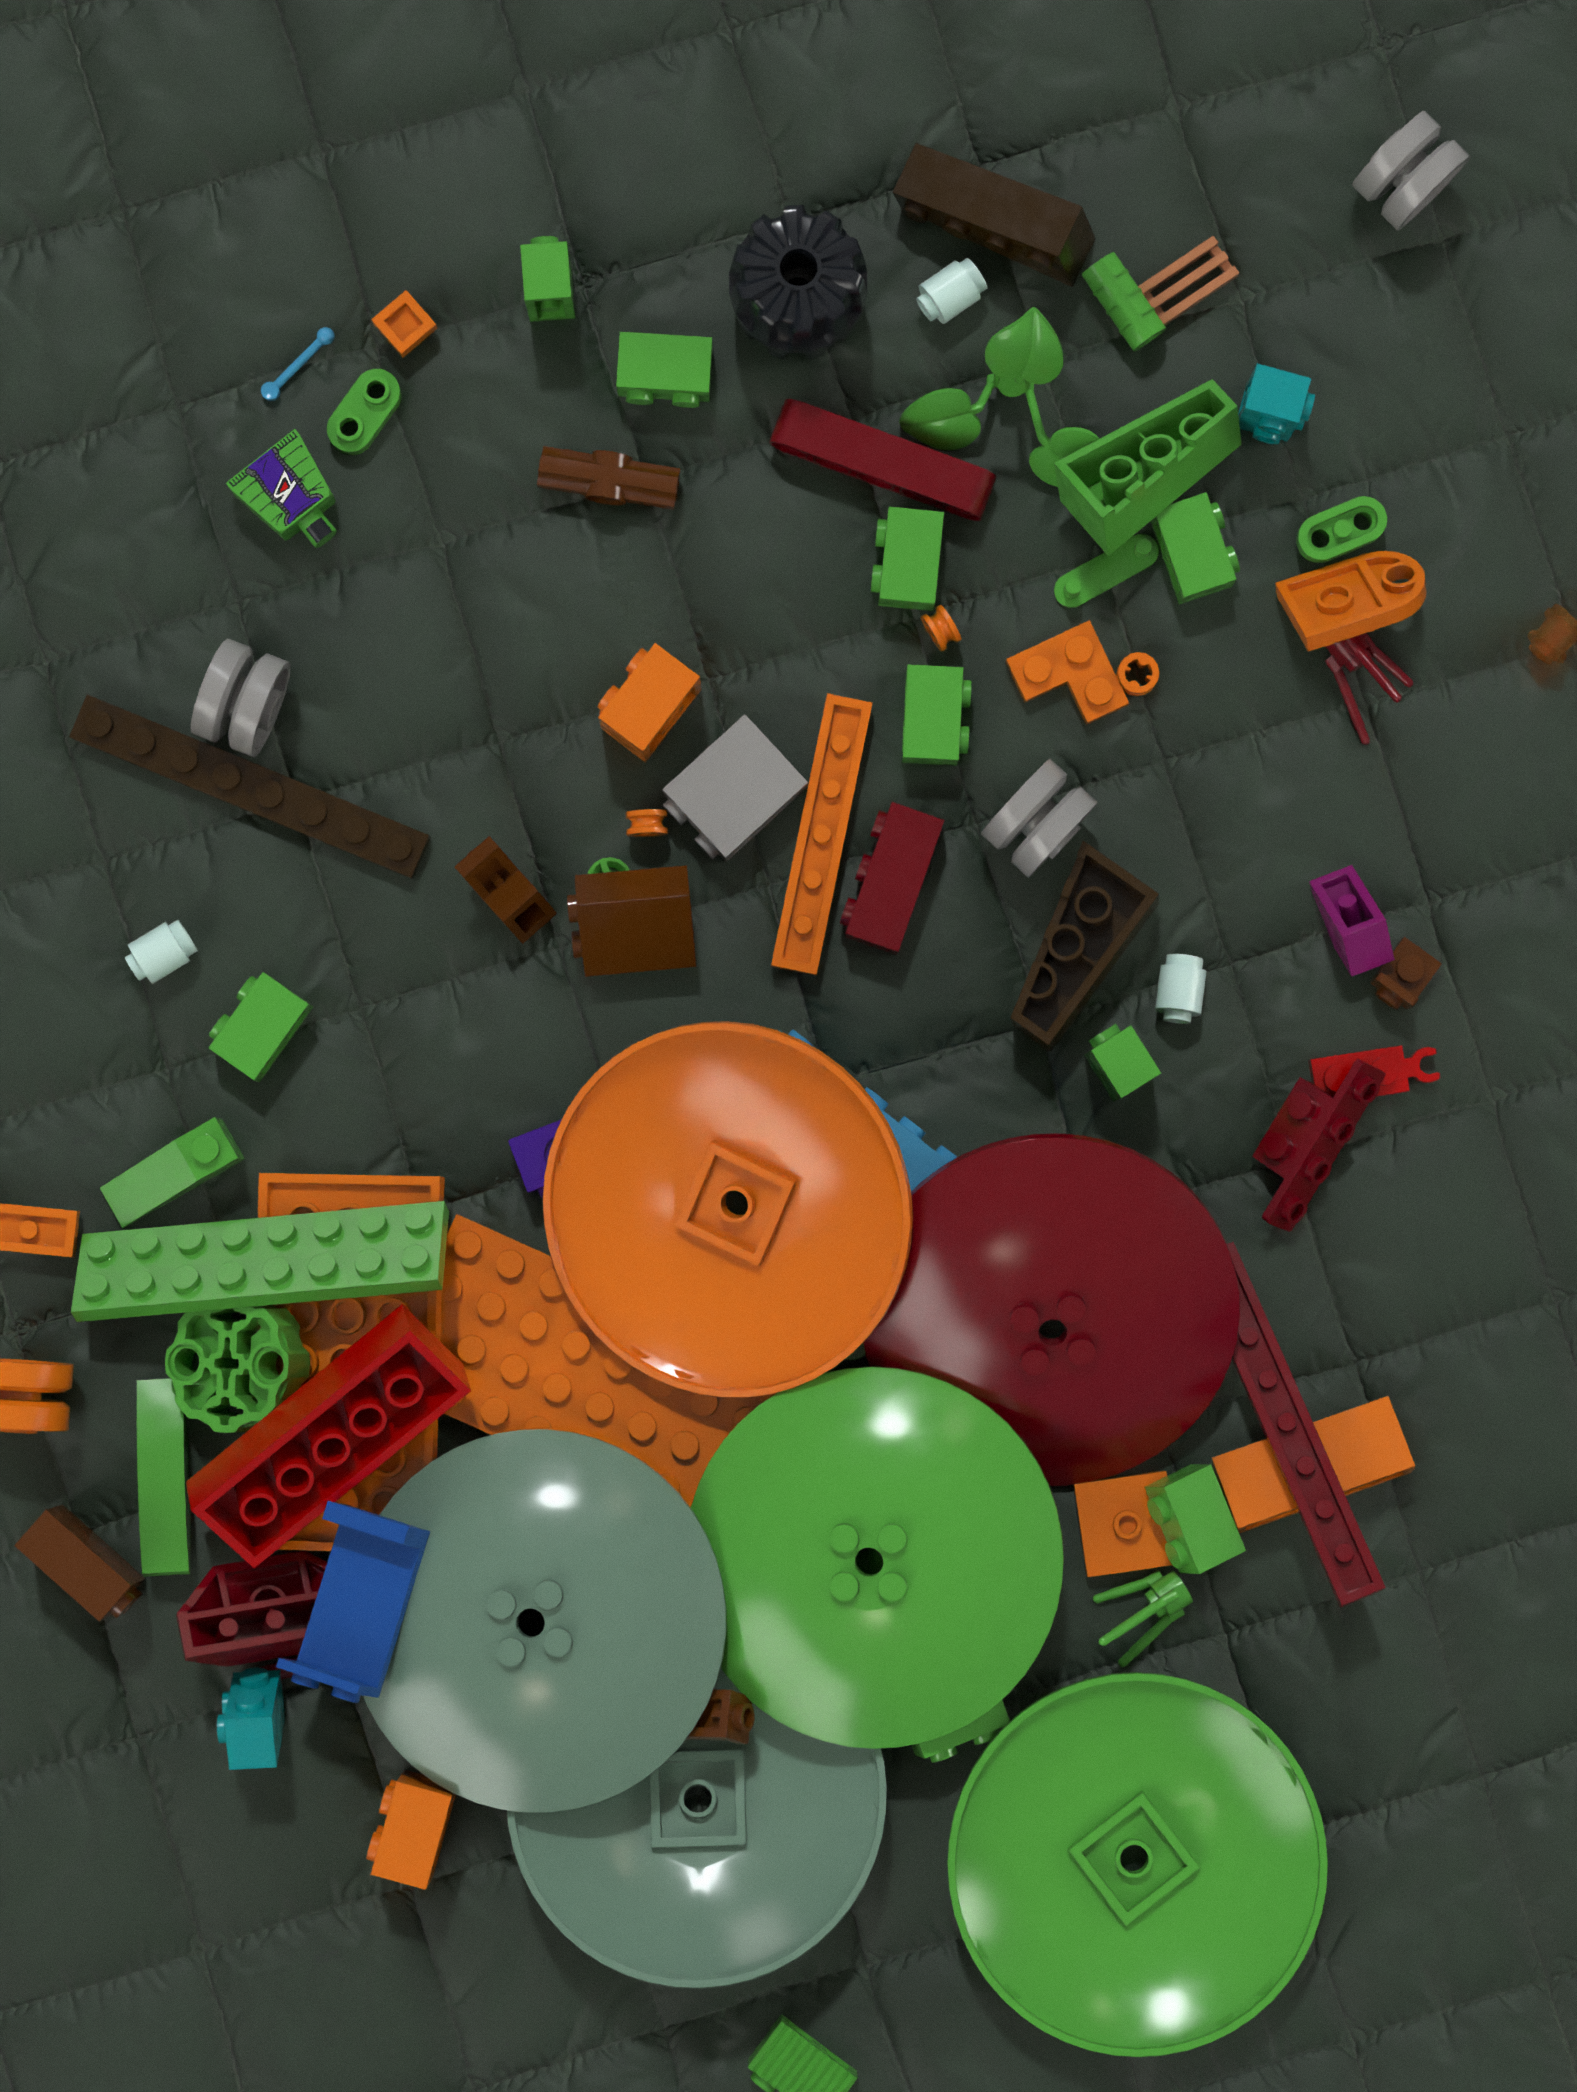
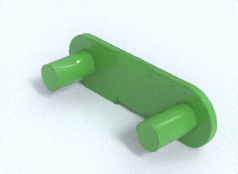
M1146 534L1134 535L1111 555L1108 556L1104 552L1064 574L1057 580L1054 587L1056 600L1067 608L1079 607L1147 569L1158 558L1159 548L1156 541Z

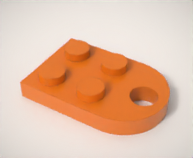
M1393 551L1365 553L1275 583L1277 598L1308 652L1403 621L1420 609L1427 593L1425 573L1422 566L1412 557ZM1400 579L1409 580L1405 583H1392Z

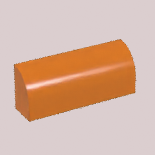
M1389 1396L1313 1422L1345 1496L1410 1474L1415 1468V1463ZM1267 1438L1212 1457L1214 1473L1239 1533L1299 1513Z

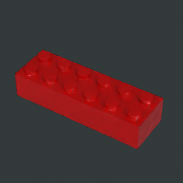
M401 1304L187 1480L186 1486L191 1511L247 1563L256 1568L325 1511L327 1501L336 1502L471 1392L463 1363Z

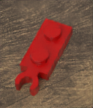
M1400 1045L1308 1060L1312 1083L1333 1097L1357 1059L1385 1072L1386 1075L1380 1084L1377 1096L1410 1091L1408 1078L1413 1077L1421 1083H1430L1441 1078L1440 1072L1426 1074L1420 1068V1061L1424 1056L1437 1054L1436 1049L1432 1047L1418 1049L1410 1058H1404L1403 1046Z

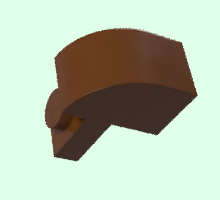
M490 836L476 848L472 849L464 859L454 866L522 944L557 914Z

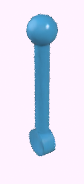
M328 327L319 329L317 339L274 382L269 381L262 385L261 394L267 401L278 399L280 388L323 345H329L334 341L335 335L332 329Z

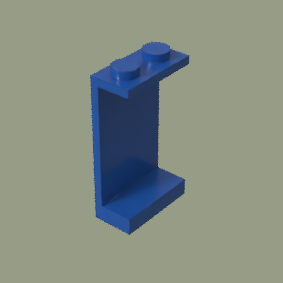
M327 1501L322 1519L337 1523L339 1527L297 1660L278 1658L276 1667L292 1672L291 1681L294 1683L318 1689L321 1682L333 1686L332 1696L359 1703L361 1695L376 1698L380 1696L430 1531L350 1505Z

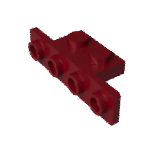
M1357 1059L1334 1097L1310 1081L1299 1077L1252 1157L1284 1178L1262 1215L1264 1221L1290 1232L1296 1223L1304 1217L1308 1203L1319 1185L1329 1176L1334 1160L1343 1145L1353 1136L1356 1124L1366 1107L1378 1095L1380 1084L1386 1075L1385 1072Z

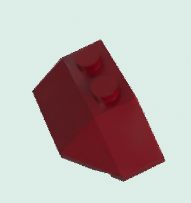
M307 1551L270 1556L256 1568H253L246 1561L213 1566L176 1614L185 1661L229 1667L298 1655L327 1562Z

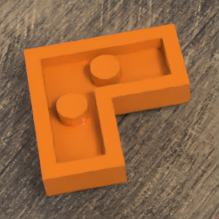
M1090 620L1005 660L1025 703L1067 684L1086 725L1129 704Z

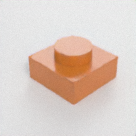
M407 290L371 319L374 326L402 358L438 329L436 323Z

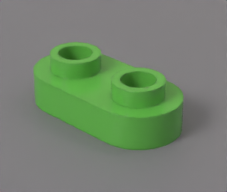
M371 369L361 374L329 418L327 434L332 445L339 452L346 455H358L366 451L398 408L401 401V389L396 378L390 372L383 369ZM379 384L384 386L385 393L382 397L374 399L368 395L369 389L373 385ZM347 422L358 424V430L352 436L342 434V427Z
M1361 496L1351 499L1305 520L1297 532V548L1301 555L1311 562H1328L1376 541L1386 528V511L1383 505L1374 498ZM1357 515L1365 516L1369 521V528L1366 530L1358 529L1354 525V517ZM1322 533L1327 539V545L1322 548L1314 546L1311 541L1312 534Z

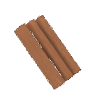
M1212 236L1138 287L1141 288L1143 295L1149 304L1154 307L1156 314L1164 326H1166L1237 278L1239 272L1235 266L1232 267L1228 261L1229 257L1224 251H1221L1218 247V241ZM1210 253L1212 259L1157 296L1153 297L1150 293L1206 254ZM1217 267L1223 272L1166 312L1160 307Z

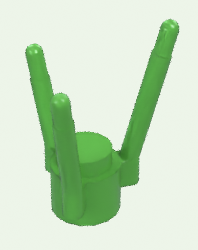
M1157 1570L1143 1579L1093 1596L1095 1603H1101L1146 1588L1151 1589L1144 1594L1149 1605L1099 1639L1101 1646H1106L1154 1614L1158 1618L1162 1617L1119 1659L1118 1664L1120 1667L1128 1665L1172 1622L1185 1615L1183 1608L1193 1603L1189 1591L1174 1570L1165 1576H1162L1160 1571Z

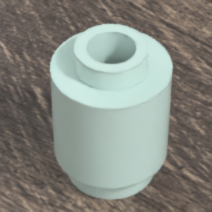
M969 258L964 259L960 263L955 260L918 286L921 295L916 298V301L930 321L937 318L942 324H945L980 300V293L987 289V284L978 268Z
M179 920L174 921L170 925L165 921L129 943L128 947L131 954L126 956L125 960L139 981L147 977L154 984L190 962L189 956L198 950Z
M1185 954L1166 955V963L1160 966L1155 1005L1156 1011L1164 1013V1021L1190 1024L1191 1017L1201 1016L1207 973L1206 970L1202 969V958Z

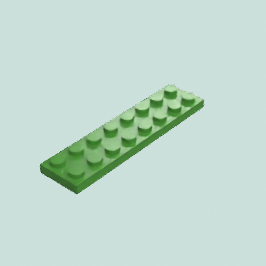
M445 1201L82 1234L71 1313L76 1322L443 1290L449 1210Z

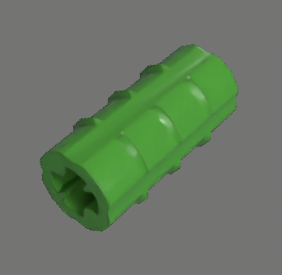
M1115 252L1104 256L1082 273V277L1093 291V295L1097 297L1106 310V314L1110 316L1119 329V333L1123 335L1134 352L1150 343L1166 330L1154 307L1149 304L1141 288L1134 282L1128 269L1124 267Z

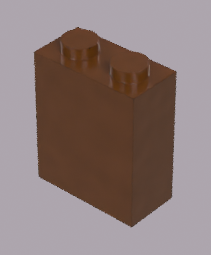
M687 865L575 875L576 894L567 895L569 923L578 922L579 930L571 931L574 959L583 958L585 977L696 967Z
M63 1504L46 1509L14 1545L99 1622L111 1615L116 1619L121 1614L125 1615L143 1595L138 1587L146 1578Z

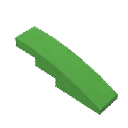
M171 1378L137 1380V1478L143 1577L190 1574L191 1508L186 1481L189 1480V1434L186 1429V1415L175 1402L176 1391Z

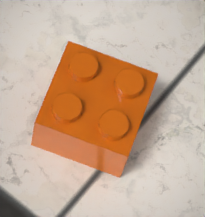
M656 643L648 652L641 648L626 667L628 679L620 689L613 685L597 706L600 709L598 719L601 729L645 763L702 690L700 676Z
M404 1770L397 1781L391 1779L389 1785H386L379 1809L380 1814L387 1815L384 1826L378 1825L376 1832H373L366 1860L374 1861L370 1875L426 1890L435 1873L456 1794L431 1781L425 1775Z

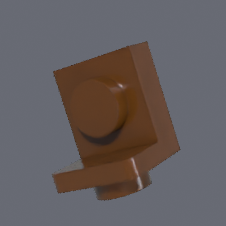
M1404 936L1393 949L1395 960L1383 964L1369 982L1378 988L1375 996L1395 1010H1398L1400 1006L1406 1010L1414 1007L1419 1000L1418 996L1442 965V963Z
M714 1689L707 1707L686 1739L728 1740L736 1744H748L749 1731L753 1728L755 1720L752 1702L742 1693L733 1690Z

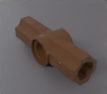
M543 446L538 469L537 487L585 495V498L590 501L606 505L622 506L629 502L674 510L681 471L680 468L633 461L632 457L613 451L595 450L592 454L570 449Z

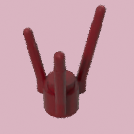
M1364 633L1326 646L1331 656L1324 662L1334 674L1361 743L1368 745L1370 738L1343 668L1346 667L1352 673L1364 666L1396 703L1401 701L1402 696L1374 663L1372 657L1406 687L1410 688L1414 683L1396 663L1374 644L1369 635Z

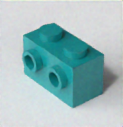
M1257 363L1246 383L1238 412L1240 429L1253 432L1252 437L1263 443L1279 444L1280 440L1288 442L1295 430L1302 431L1305 421L1308 422L1315 400V394L1308 392L1311 378Z
M254 1667L242 1672H233L230 1691H223L222 1693L223 1714L217 1717L219 1744L226 1743L229 1770L275 1768L278 1764L285 1724L281 1671H267L264 1668Z

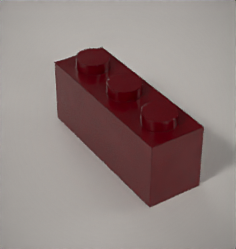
M891 802L888 813L879 810L870 834L871 837L878 839L873 856L863 854L855 880L863 882L857 900L848 897L840 920V924L848 926L845 933L846 938L894 955L898 954L944 823L943 819Z

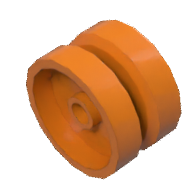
M0 1358V1432L37 1434L38 1431H68L70 1406L63 1401L41 1399L42 1393H64L70 1390L73 1382L74 1364Z

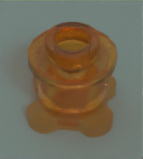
M1555 603L1544 612L1546 620L1537 630H1530L1527 635L1532 643L1529 646L1530 651L1546 664H1551L1553 661L1564 663L1567 659L1565 653L1575 641L1577 642V620L1565 608Z

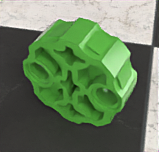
M273 1305L186 1312L178 1321V1333L173 1344L166 1349L165 1371L172 1379L176 1391L175 1402L180 1410L189 1419H199L209 1425L213 1432H247L296 1392L309 1377L310 1354L302 1345L299 1336L300 1324L286 1308H277ZM240 1312V1314L246 1315V1319H234L232 1314ZM195 1352L199 1357V1366L196 1371L192 1363ZM279 1355L284 1364L280 1375L276 1370V1361ZM237 1359L239 1360V1367L236 1366ZM229 1407H237V1409H242L243 1414H235V1412H230Z

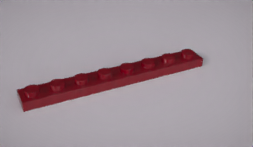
M1231 1242L1227 1245L1236 1272L1240 1302L1238 1335L1232 1361L1339 1606L1342 1608L1383 1591L1386 1587L1234 1242Z

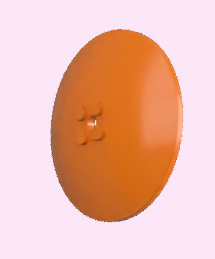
M730 1021L681 1025L647 1037L614 1056L594 1073L567 1108L556 1130L544 1175L543 1213L548 1248L562 1286L581 1318L604 1344L631 1366L656 1380L697 1394L717 1397L769 1395L795 1388L816 1379L852 1354L874 1331L887 1313L899 1289L906 1269L913 1225L912 1195L900 1147L886 1118L862 1085L825 1053L798 1038L759 1025ZM729 1191H738L746 1197L748 1209L745 1214L736 1215L727 1208L726 1196Z

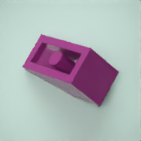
M1352 865L1309 881L1333 946L1351 977L1395 960L1386 919Z

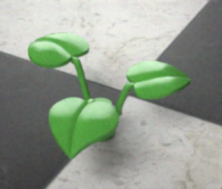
M1036 307L1030 308L1022 317L999 330L988 341L985 348V362L993 374L987 375L986 385L976 403L971 405L968 394L961 389H939L913 402L904 410L899 419L901 428L922 443L941 450H956L971 444L980 434L981 422L975 414L983 410L994 388L997 387L1003 395L1008 397H1017L1025 393L1038 441L1042 444V446L1037 447L1030 453L1029 464L1037 477L1058 487L1054 463L1100 439L1090 430L1079 427L1060 429L1051 438L1044 431L1034 394V384H1046L1054 380L1063 368L1064 355L1057 334Z

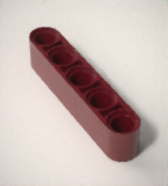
M794 399L784 400L769 441L771 446L787 454L973 521L982 520L997 479L994 473L977 465Z

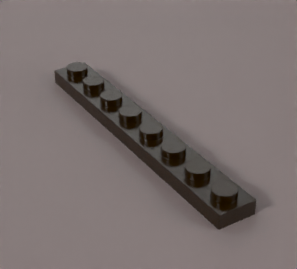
M88 694L69 735L71 739L410 879L414 878L430 840L428 834Z

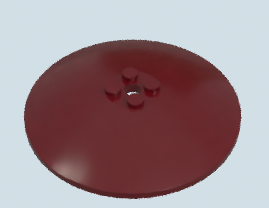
M1061 1133L1031 1134L993 1142L962 1154L937 1169L911 1191L913 1225L907 1265L899 1289L887 1313L863 1342L869 1367L900 1368L923 1373L946 1381L972 1394L992 1408L1022 1438L1039 1463L1049 1486H1068L1096 1481L1131 1469L1157 1455L1175 1442L1196 1422L1209 1406L1227 1373L1237 1342L1240 1320L1238 1283L1228 1245L1218 1224L1196 1194L1171 1171L1133 1149L1107 1140ZM1051 1319L1059 1320L1066 1326L1065 1331L1056 1338H1047L1039 1332L1040 1326L1045 1321Z

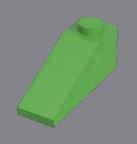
M214 1117L170 1142L100 1187V1190L121 1227L125 1228L245 1160L223 1119Z

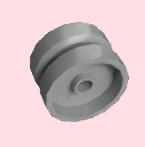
M1426 111L1420 112L1402 129L1396 131L1374 153L1370 162L1352 183V186L1367 201L1377 200L1393 186L1396 187L1395 191L1385 201L1381 215L1397 231L1401 230L1450 183L1471 157L1455 140L1444 142L1430 155L1426 154L1437 141L1441 132V126Z
M227 638L216 651L199 689L191 719V733L215 743L228 732L229 745L233 750L251 757L257 756L266 743L282 706L290 677L291 664L289 661L266 653L253 665L252 649L247 645Z
M1048 759L1025 782L981 832V835L997 850L1006 848L1022 832L1027 838L1012 854L1011 863L1028 878L1049 857L1053 859L1081 829L1079 824L1098 803L1082 787L1072 789L1058 804L1051 800L1064 786L1067 774L1051 759Z

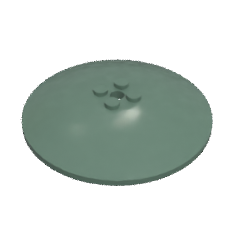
M524 1429L502 1432L468 1442L433 1460L412 1476L379 1514L428 1530L430 1534L379 1698L363 1697L379 1728L394 1748L413 1767L431 1781L465 1799L501 1810L524 1813H550L572 1810L601 1802L639 1783L659 1768L682 1745L694 1729L709 1703L724 1657L727 1610L723 1580L710 1540L694 1511L680 1493L661 1474L644 1461L620 1447L575 1432L552 1429ZM525 1609H535L544 1618V1629L538 1636H528L519 1627V1617Z
M720 1668L714 1689L733 1690L741 1693ZM752 1703L755 1720L753 1728L749 1731L748 1744H736L728 1740L685 1739L682 1745L645 1779L622 1793L601 1802L577 1809L550 1813H524L507 1810L508 1827L513 1850L521 1873L532 1895L546 1916L566 1938L604 1966L637 1980L673 1988L706 1989L726 1987L751 1981L777 1971L815 1947L843 1919L864 1888L875 1864L886 1816L887 1786L881 1748L847 1747L821 1741L778 1722ZM703 1787L710 1792L712 1801L705 1811L696 1813L690 1811L685 1806L684 1798L691 1788Z

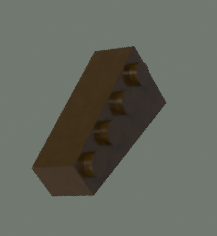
M915 143L892 192L902 209L901 213L911 220L919 223H926V221L934 223L957 238L973 241L1070 287L1074 286L1096 239L1082 206Z
M1082 841L1074 866L1066 880L1054 915L1048 924L1036 959L1031 966L1011 1015L1012 1025L1049 1052L1056 1046L1159 905V893L1085 841Z

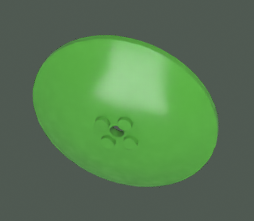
M874 1366L846 1368L826 1372L816 1379L795 1388L776 1393L752 1410L723 1440L704 1471L691 1505V1509L694 1511L710 1540L723 1580L727 1610V1633L724 1657L721 1664L722 1671L738 1690L746 1695L759 1709L778 1722L824 1742L870 1749L897 1748L924 1743L948 1735L970 1724L990 1711L1025 1676L1037 1658L1050 1632L1058 1608L1064 1566L1062 1529L1054 1497L1039 1463L1022 1438L992 1408L967 1391L923 1373L900 1368ZM864 1548H874L879 1551L883 1558L881 1571L872 1575L863 1573L858 1568L856 1562L858 1552Z
M1130 1672L1087 1678L1064 1686L1022 1710L998 1732L972 1767L961 1790L949 1834L947 1868L953 1911L962 1939L986 1981L1011 2008L1042 2031L1074 2046L1114 2056L1148 2057L1188 2051L1211 2043L1250 2021L1276 1998L1299 1968L1314 1939L1322 1915L1326 1894L1328 1860L1322 1817L1314 1793L1303 1770L1286 1745L1272 1729L1250 1710L1208 1686L1164 1674ZM1131 1845L1141 1846L1147 1854L1144 1866L1135 1871L1125 1869L1120 1862L1121 1853L1126 1847Z

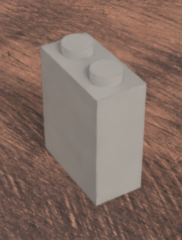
M744 714L662 789L664 796L668 799L663 804V807L680 825L688 821L699 832V835L694 840L712 860L719 854L727 862L806 790L808 782Z

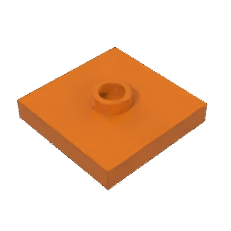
M1163 1470L1073 1484L1087 1577L1172 1565L1165 1552L1167 1541L1160 1525L1155 1523L1147 1507L1149 1497L1145 1490V1486L1166 1477L1167 1471Z

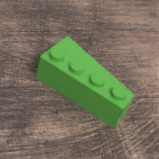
M1211 379L1054 463L1061 503L1108 556L1111 555L1242 445L1237 405Z

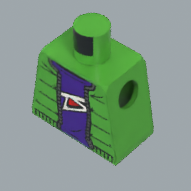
M296 429L226 482V485L235 497L285 541L292 538L299 531H302L315 548H319L337 533V530L323 514L334 505L336 500Z

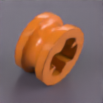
M939 605L935 608L936 612L934 615L924 614L921 616V620L932 641L942 652L947 649L949 641L957 643L962 638L946 609Z
M1136 652L1129 654L1122 660L1117 668L1116 676L1126 694L1138 697L1146 695L1154 688L1160 672L1158 664L1153 657L1146 653ZM1136 662L1139 668H1148L1150 675H1147L1144 679L1148 682L1146 685L1139 686L1136 680L1128 682L1125 673L1129 674L1131 668L1128 667L1131 663Z
M643 809L627 811L626 818L631 821V827L626 829V835L630 837L667 835L668 828L663 826V819L668 817L667 810Z

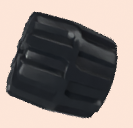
M803 204L787 205L783 216L770 219L767 215L763 214L751 224L747 237L741 244H737L729 271V297L737 320L750 340L757 339L767 346L769 355L785 360L788 353H805L808 360L824 356L827 348L838 340L844 342L850 335L861 316L867 297V268L858 240L847 234L841 219L829 211H824L817 217L806 213Z

